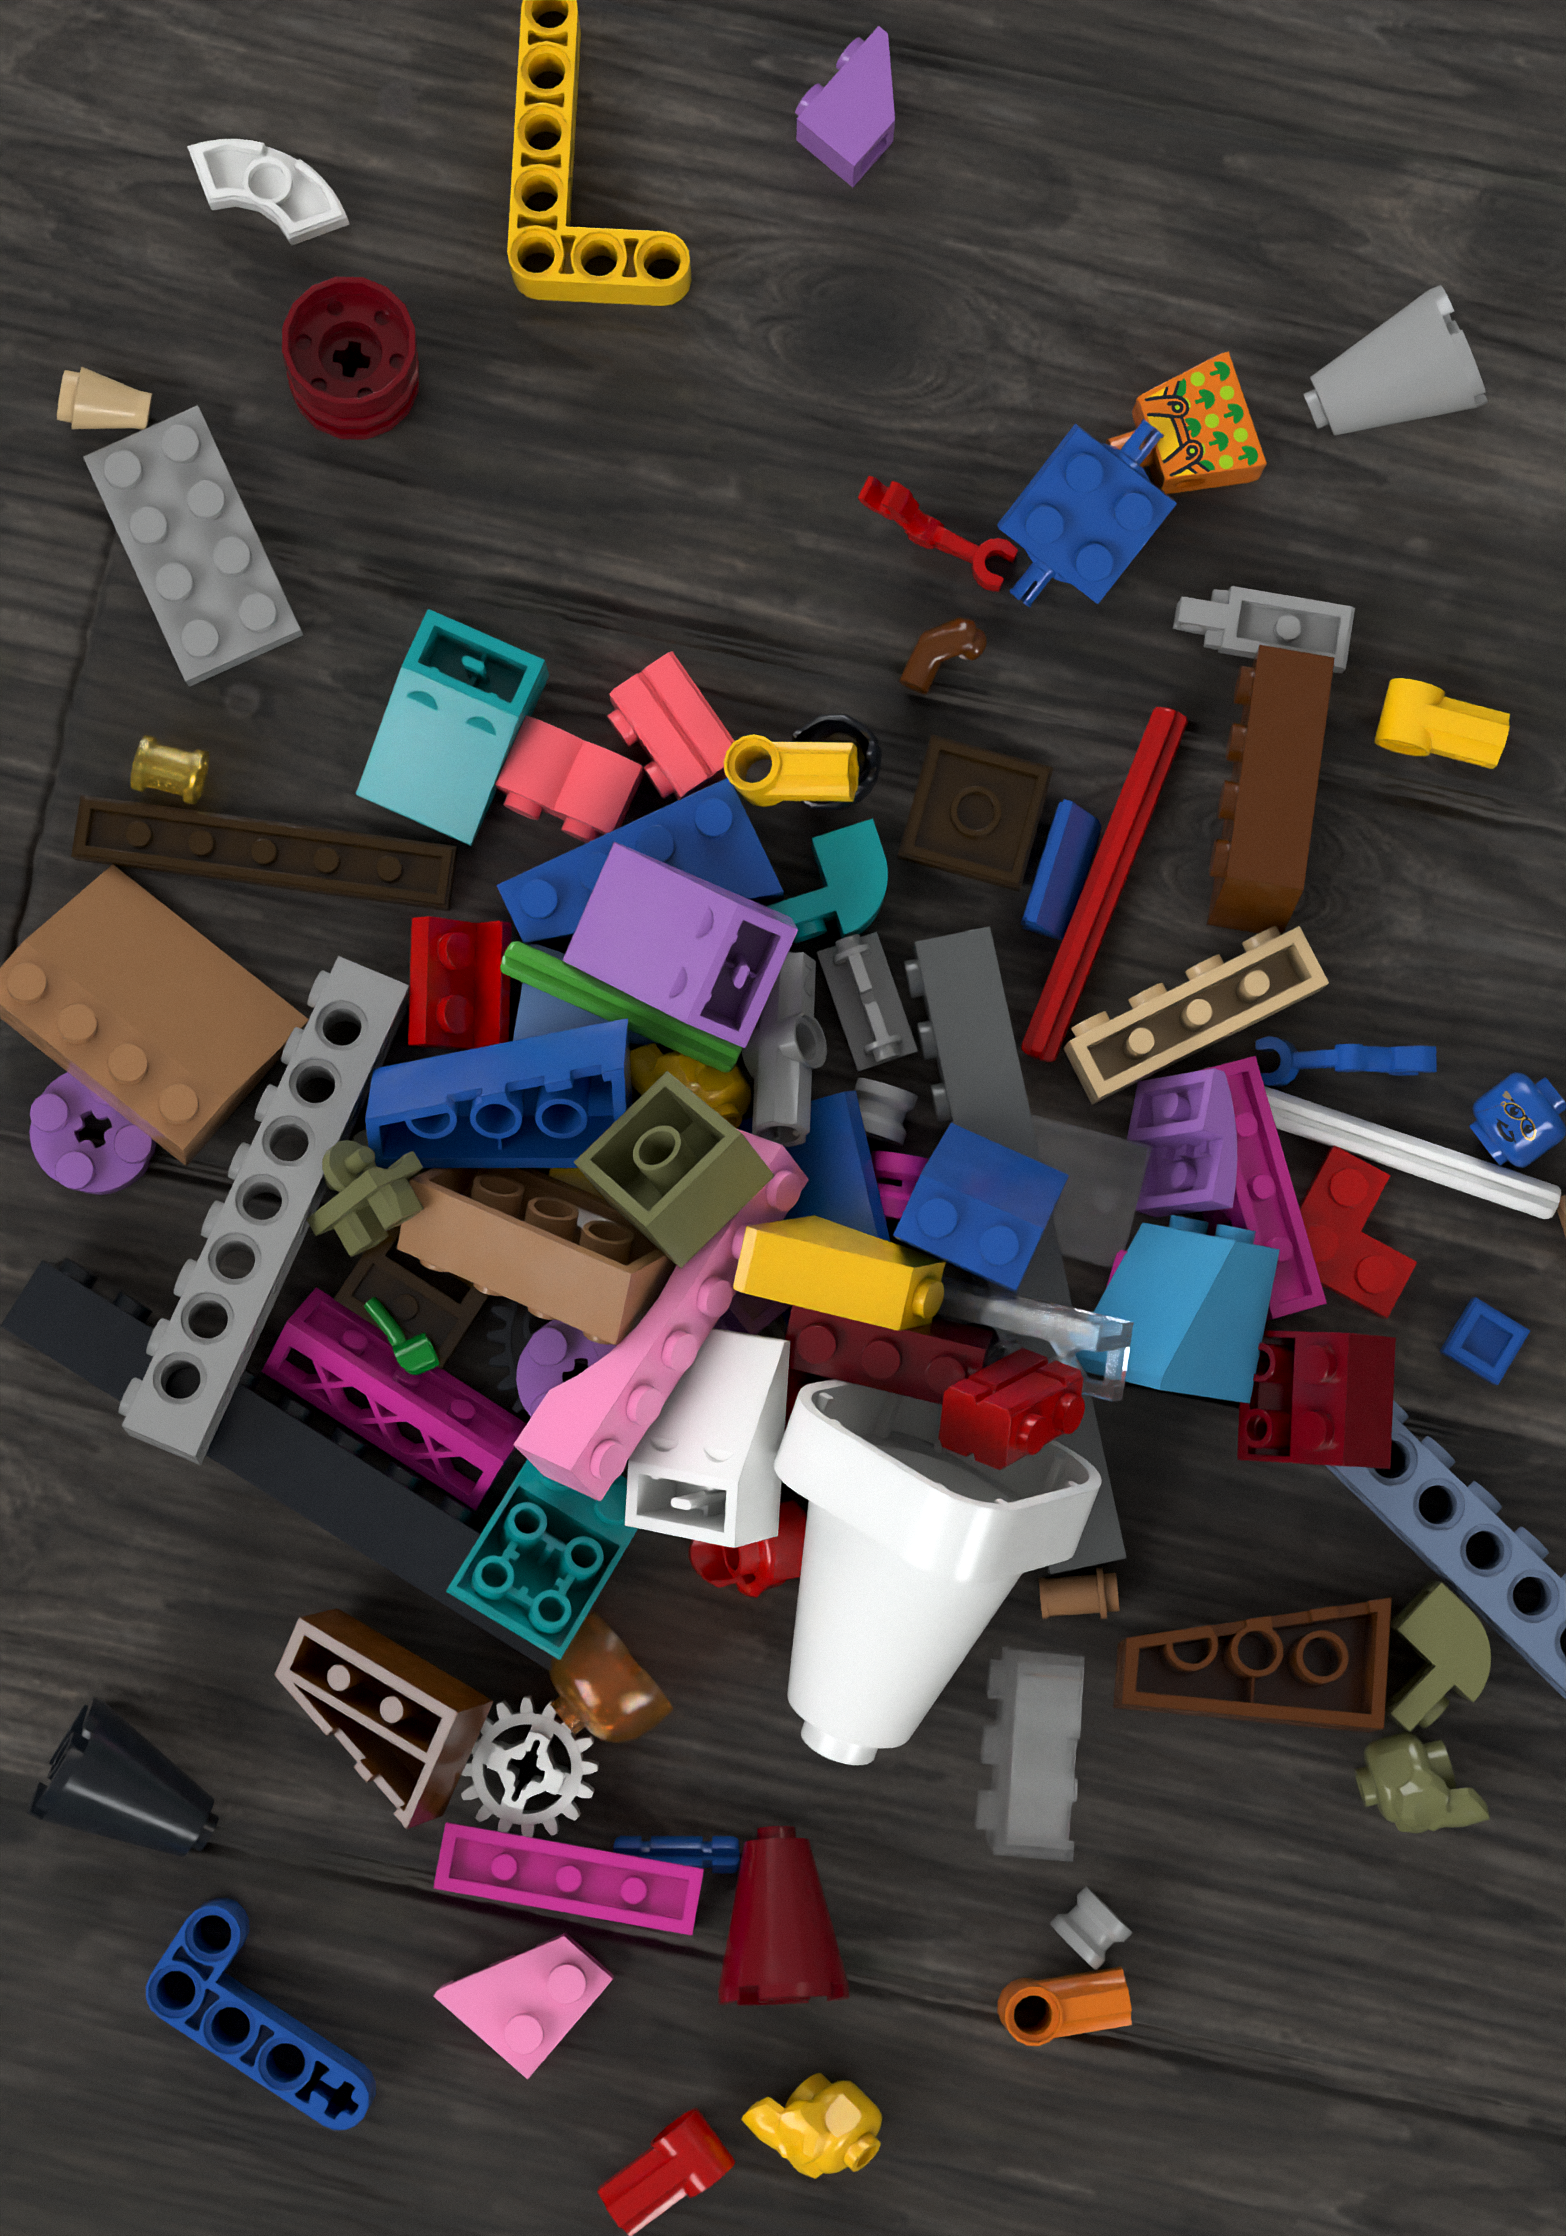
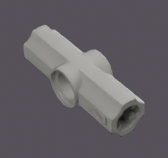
M788 952L757 1021V1027L754 1028L746 1048L742 1047L745 1066L754 1078L752 1134L779 1143L785 1147H792L806 1142V1135L810 1133L812 1069L822 1067L827 1055L824 1032L819 1022L814 1018L816 961L804 952Z

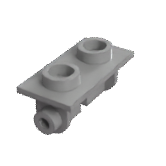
M877 932L862 937L859 934L851 935L836 941V946L818 951L817 955L857 1071L859 1072L918 1052Z

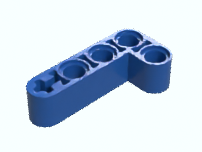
M214 1898L203 1903L186 1919L151 1973L146 1984V2000L150 2009L160 2019L321 2125L332 2130H347L356 2126L365 2117L376 2095V2081L372 2072L362 2062L228 1975L226 1971L248 1937L249 1918L245 1909L238 1902L229 1898ZM217 1915L229 1924L231 1929L229 1945L215 1947L203 1938L201 1933L203 1917ZM181 1971L193 1980L195 1996L192 2001L179 2002L167 1993L165 1988L167 1973ZM226 2007H235L242 2010L250 2022L249 2034L242 2038H234L227 2035L219 2023L220 2011ZM281 2043H290L297 2046L305 2058L304 2070L298 2073H286L278 2068L273 2059L274 2047ZM321 2062L328 2068L314 2089L311 2090L305 2084L311 2079ZM346 2081L352 2084L355 2089L352 2092V2100L347 2101L343 2107H340L332 2101L336 2093L334 2088L338 2089Z

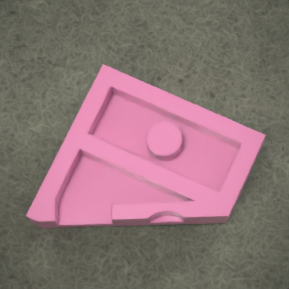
M563 1933L537 1944L535 1948L518 1955L506 1957L490 1964L489 1967L457 1981L447 1982L441 1985L435 1992L434 1997L528 2079L610 1984L614 1975L567 1933Z

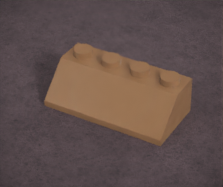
M432 1168L411 1178L409 1181L424 1209L413 1218L401 1224L397 1245L398 1250L419 1258L420 1263L428 1269L438 1272H450L473 1282L474 1287L482 1293L493 1296H505L528 1307L531 1314L539 1318L559 1320L582 1330L583 1335L587 1339L596 1343L617 1345L636 1328L659 1298L676 1267V1264L608 1204L605 1199L532 1168Z

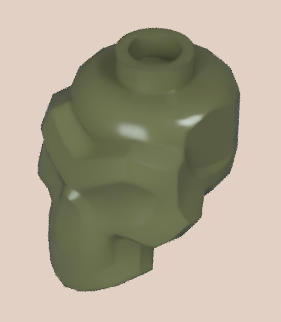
M1403 1732L1374 1740L1365 1748V1766L1354 1769L1357 1786L1364 1806L1369 1807L1377 1804L1382 1816L1387 1821L1395 1823L1398 1831L1418 1834L1427 1830L1435 1831L1444 1827H1466L1490 1819L1486 1802L1473 1788L1456 1789L1452 1765L1441 1739L1423 1744L1416 1734Z

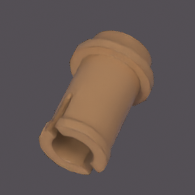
M1103 1567L1096 1568L1097 1574L1039 1578L1042 1619L1052 1616L1100 1613L1101 1619H1107V1612L1120 1611L1116 1573L1103 1574Z

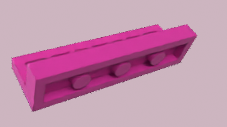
M1256 1056L1202 1069L1216 1068L1225 1072L1231 1092L1237 1132V1175L1233 1208L1202 1212L1204 1221L1209 1222L1208 1235L1215 1236L1217 1224L1230 1226V1219L1233 1227L1256 1231L1255 1245L1280 1249L1266 1321L1327 1304Z
M316 1287L287 1320L262 1372L466 1505L477 1510L502 1467L516 1450L513 1444L527 1424L439 1367L419 1375L409 1374L398 1363L393 1352V1346L382 1330ZM293 1347L310 1358L318 1374H307L285 1360L291 1348ZM353 1386L365 1394L371 1408L360 1409L348 1401L343 1387ZM407 1421L419 1429L425 1443L414 1444L402 1436L396 1422ZM450 1457H462L481 1469L483 1473L477 1484L456 1471Z
M446 1822L433 1889L692 1936L704 1868Z

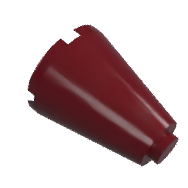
M795 1826L757 1828V1840L744 1842L718 1987V2004L727 2005L737 2002V2006L787 2005L809 2003L810 1997L827 1996V2002L850 1998L847 1975L809 1839L796 1838Z

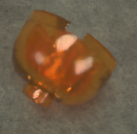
M592 1612L584 1619L562 1658L559 1660L552 1656L550 1659V1679L559 1695L550 1705L574 1735L585 1727L601 1741L619 1744L636 1740L656 1728L674 1709L645 1669L642 1670L629 1654L628 1648L596 1612Z

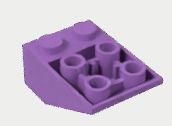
M614 841L565 952L563 961L688 1025L746 1048L798 932V928L793 919L785 914Z

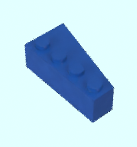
M728 778L496 885L523 943L527 945L530 943L550 949L569 945L614 841L761 905L769 906L784 901V891L740 798Z
M628 1018L374 1068L365 1122L368 1147L375 1154L374 1161L376 1166L389 1168L403 1155L414 1151L423 1168H578L574 1161L633 1105Z

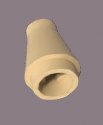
M81 367L80 373L64 370L58 401L57 420L72 423V429L134 428L143 430L148 426L152 393L139 391L84 367Z

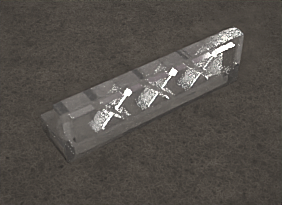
M942 1276L941 1282L944 1285V1297L937 1312L941 1315L942 1319L965 1325L975 1322L994 1327L1001 1341L989 1349L985 1367L1004 1358L1001 1355L1006 1351L1011 1354L1023 1348L1020 1340L1028 1335L1050 1342L1056 1354L1048 1360V1363L1056 1360L1081 1370L1082 1377H1084L1082 1394L1108 1401L1122 1400L1134 1322ZM1082 1349L1092 1352L1108 1351L1103 1382L1088 1378L1075 1356L1076 1353Z

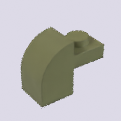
M1429 1580L1390 1622V1630L1424 1661L1385 1703V1713L1399 1727L1411 1731L1417 1724L1423 1729L1431 1725L1449 1705L1450 1701L1444 1695L1451 1688L1461 1698L1475 1702L1485 1687L1491 1667L1489 1639L1480 1620L1442 1582Z

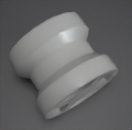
M858 1078L854 1091L857 1093L866 1137L903 1146L906 1131L903 1127L906 1113L914 1110L918 1096L892 1085Z
M1087 1886L1077 1894V1905L1068 1914H1058L1050 1922V1925L1095 1970L1106 1961L1105 1951L1114 1942H1124L1133 1933Z

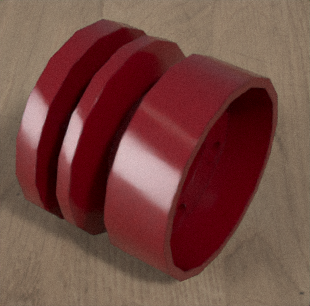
M334 277L312 285L292 304L282 326V354L287 370L289 388L299 412L317 430L339 439L367 440L391 431L409 414L419 392V361L416 331L406 305L386 286L364 277ZM352 362L363 364V368L356 370L354 377L344 376L343 372H348L351 369Z

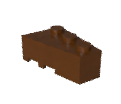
M338 1608L298 1618L274 1674L326 1736L333 1734L357 1761L354 1769L366 1783L374 1781L394 1804L397 1810L393 1814L406 1829L444 1815L494 1702Z

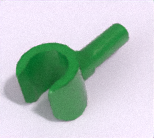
M373 1297L365 1303L364 1308L388 1337L398 1363L406 1372L411 1375H419L439 1365L438 1356L426 1332L407 1340L401 1327L377 1297Z

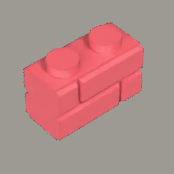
M673 651L666 653L644 668L642 672L635 674L609 693L611 704L615 711L607 715V718L627 747L638 741L651 762L645 765L643 770L663 799L674 793L676 798L681 800L727 777L724 770V759L726 751L735 740Z

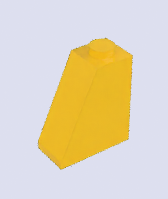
M813 1215L746 1226L733 1289L745 1294L901 1331L932 1323V1319L938 1312L944 1297V1285L941 1280L946 1261Z

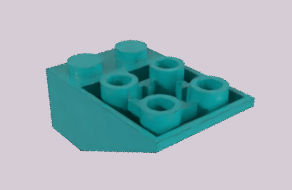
M428 609L401 666L356 795L472 846L498 790L495 786L496 780L526 715L531 717L550 676L545 660Z
M527 1459L446 1592L560 1660L638 1530L635 1527L625 1526L627 1479L621 1475L615 1479L600 1502L543 1476Z

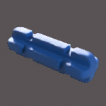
M619 1836L613 1844V1852L699 1868H712V1873H735L740 1866V1843L738 1838L734 1836H712V1841H703V1836H651L650 1841H642L641 1836Z

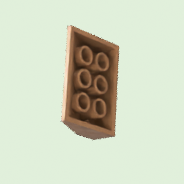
M113 864L25 939L0 967V1018L107 1102L132 1124L150 1136L152 1140L186 1167L279 1060L294 1028L298 1027L304 1030L309 1020Z

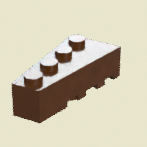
M1259 645L1251 667L1241 666L1239 669L1234 703L1243 705L1240 724L1232 723L1227 743L1226 760L1233 761L1234 764L1231 781L1224 780L1219 799L1217 818L1224 819L1221 839H1215L1211 855L1209 876L1214 877L1207 925L1258 934L1274 926L1278 928L1281 935L1285 931L1304 890L1334 657Z
M1392 1597L1125 1638L1118 1643L1113 1708L1367 1733L1384 1729Z

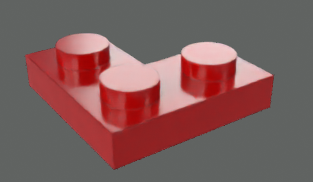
M1333 1145L1328 1150L1299 1205L1320 1282L1323 1287L1386 1319L1389 1317L1417 1264V1261L1361 1232L1391 1175Z

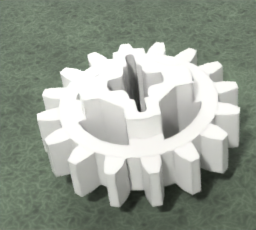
M524 1696L520 1712L513 1713L505 1700L501 1701L496 1705L499 1720L494 1723L486 1717L480 1731L483 1736L481 1739L476 1740L471 1752L473 1759L472 1761H467L461 1774L463 1776H472L473 1784L468 1786L461 1793L463 1800H472L479 1797L483 1805L475 1818L482 1822L492 1814L500 1818L498 1831L508 1832L512 1824L521 1825L523 1836L533 1837L536 1824L543 1823L551 1836L555 1835L559 1831L557 1816L560 1813L574 1821L580 1816L581 1812L573 1801L574 1797L591 1798L595 1789L590 1784L582 1781L583 1775L597 1772L599 1769L598 1761L583 1759L582 1754L583 1751L587 1750L594 1743L593 1736L588 1735L576 1738L572 1731L575 1729L580 1717L575 1713L567 1717L563 1722L557 1719L558 1702L555 1700H551L544 1708V1711L539 1712L535 1711L532 1696ZM532 1724L527 1738L514 1744L494 1740L508 1728ZM554 1734L563 1742L569 1753L571 1770H568V1767L560 1765L556 1761L550 1747ZM536 1740H539L540 1745L536 1753L538 1755L536 1766L545 1771L544 1777L534 1775L530 1782L526 1783L522 1788L520 1795H518L516 1790L520 1782L518 1780L520 1769L511 1764L512 1758L522 1760L526 1753L530 1752L534 1747ZM485 1765H487V1768L497 1771L506 1790L502 1801L493 1793L488 1784ZM544 1791L554 1795H562L557 1801L545 1808L531 1811L524 1810L530 1797Z

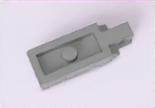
M1231 586L1229 590L1213 589L1211 601L1182 596L1176 606L1173 629L1205 635L1203 647L1214 650L1218 649V653L1254 659L1259 645L1334 657L1333 672L1342 674L1347 664L1355 608Z

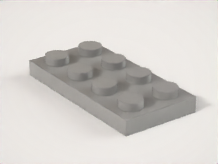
M198 405L83 456L182 676L189 687L304 635Z

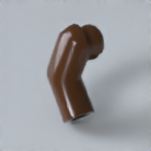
M955 618L924 631L914 647L899 682L915 692L927 694L943 661L956 656L963 660H975L983 654L987 645V637L984 631L976 628L975 622L966 618Z

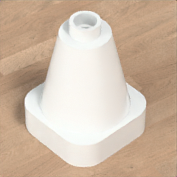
M837 1379L803 1386L798 1393L775 1458L774 1470L788 1487L809 1500L787 1693L790 1705L805 1720L801 1730L804 1742L820 1755L849 1765L871 1763L875 1758L878 1748H894L905 1744L1022 1573L1060 1563L1073 1557L1102 1483L1099 1472L1091 1463L1053 1440L1044 1445L1037 1454H1028L1006 1468L997 1470L975 1461L974 1454L965 1457L941 1446V1442L938 1439L942 1405Z

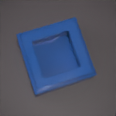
M1474 1297L1470 1299L1439 1352L1490 1384L1499 1385L1530 1330Z

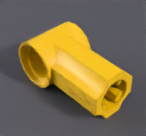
M1395 678L1389 682L1375 737V744L1400 754L1428 756L1430 753L1494 769L1498 765L1506 744L1510 728V714L1445 697V692L1432 684L1412 679Z
M753 734L736 740L726 751L724 759L725 774L744 799L753 805L768 807L776 805L781 801L854 802L859 778L857 747L854 743L772 742L764 736ZM759 760H772L771 771L766 778L760 782H746L747 771L752 764Z

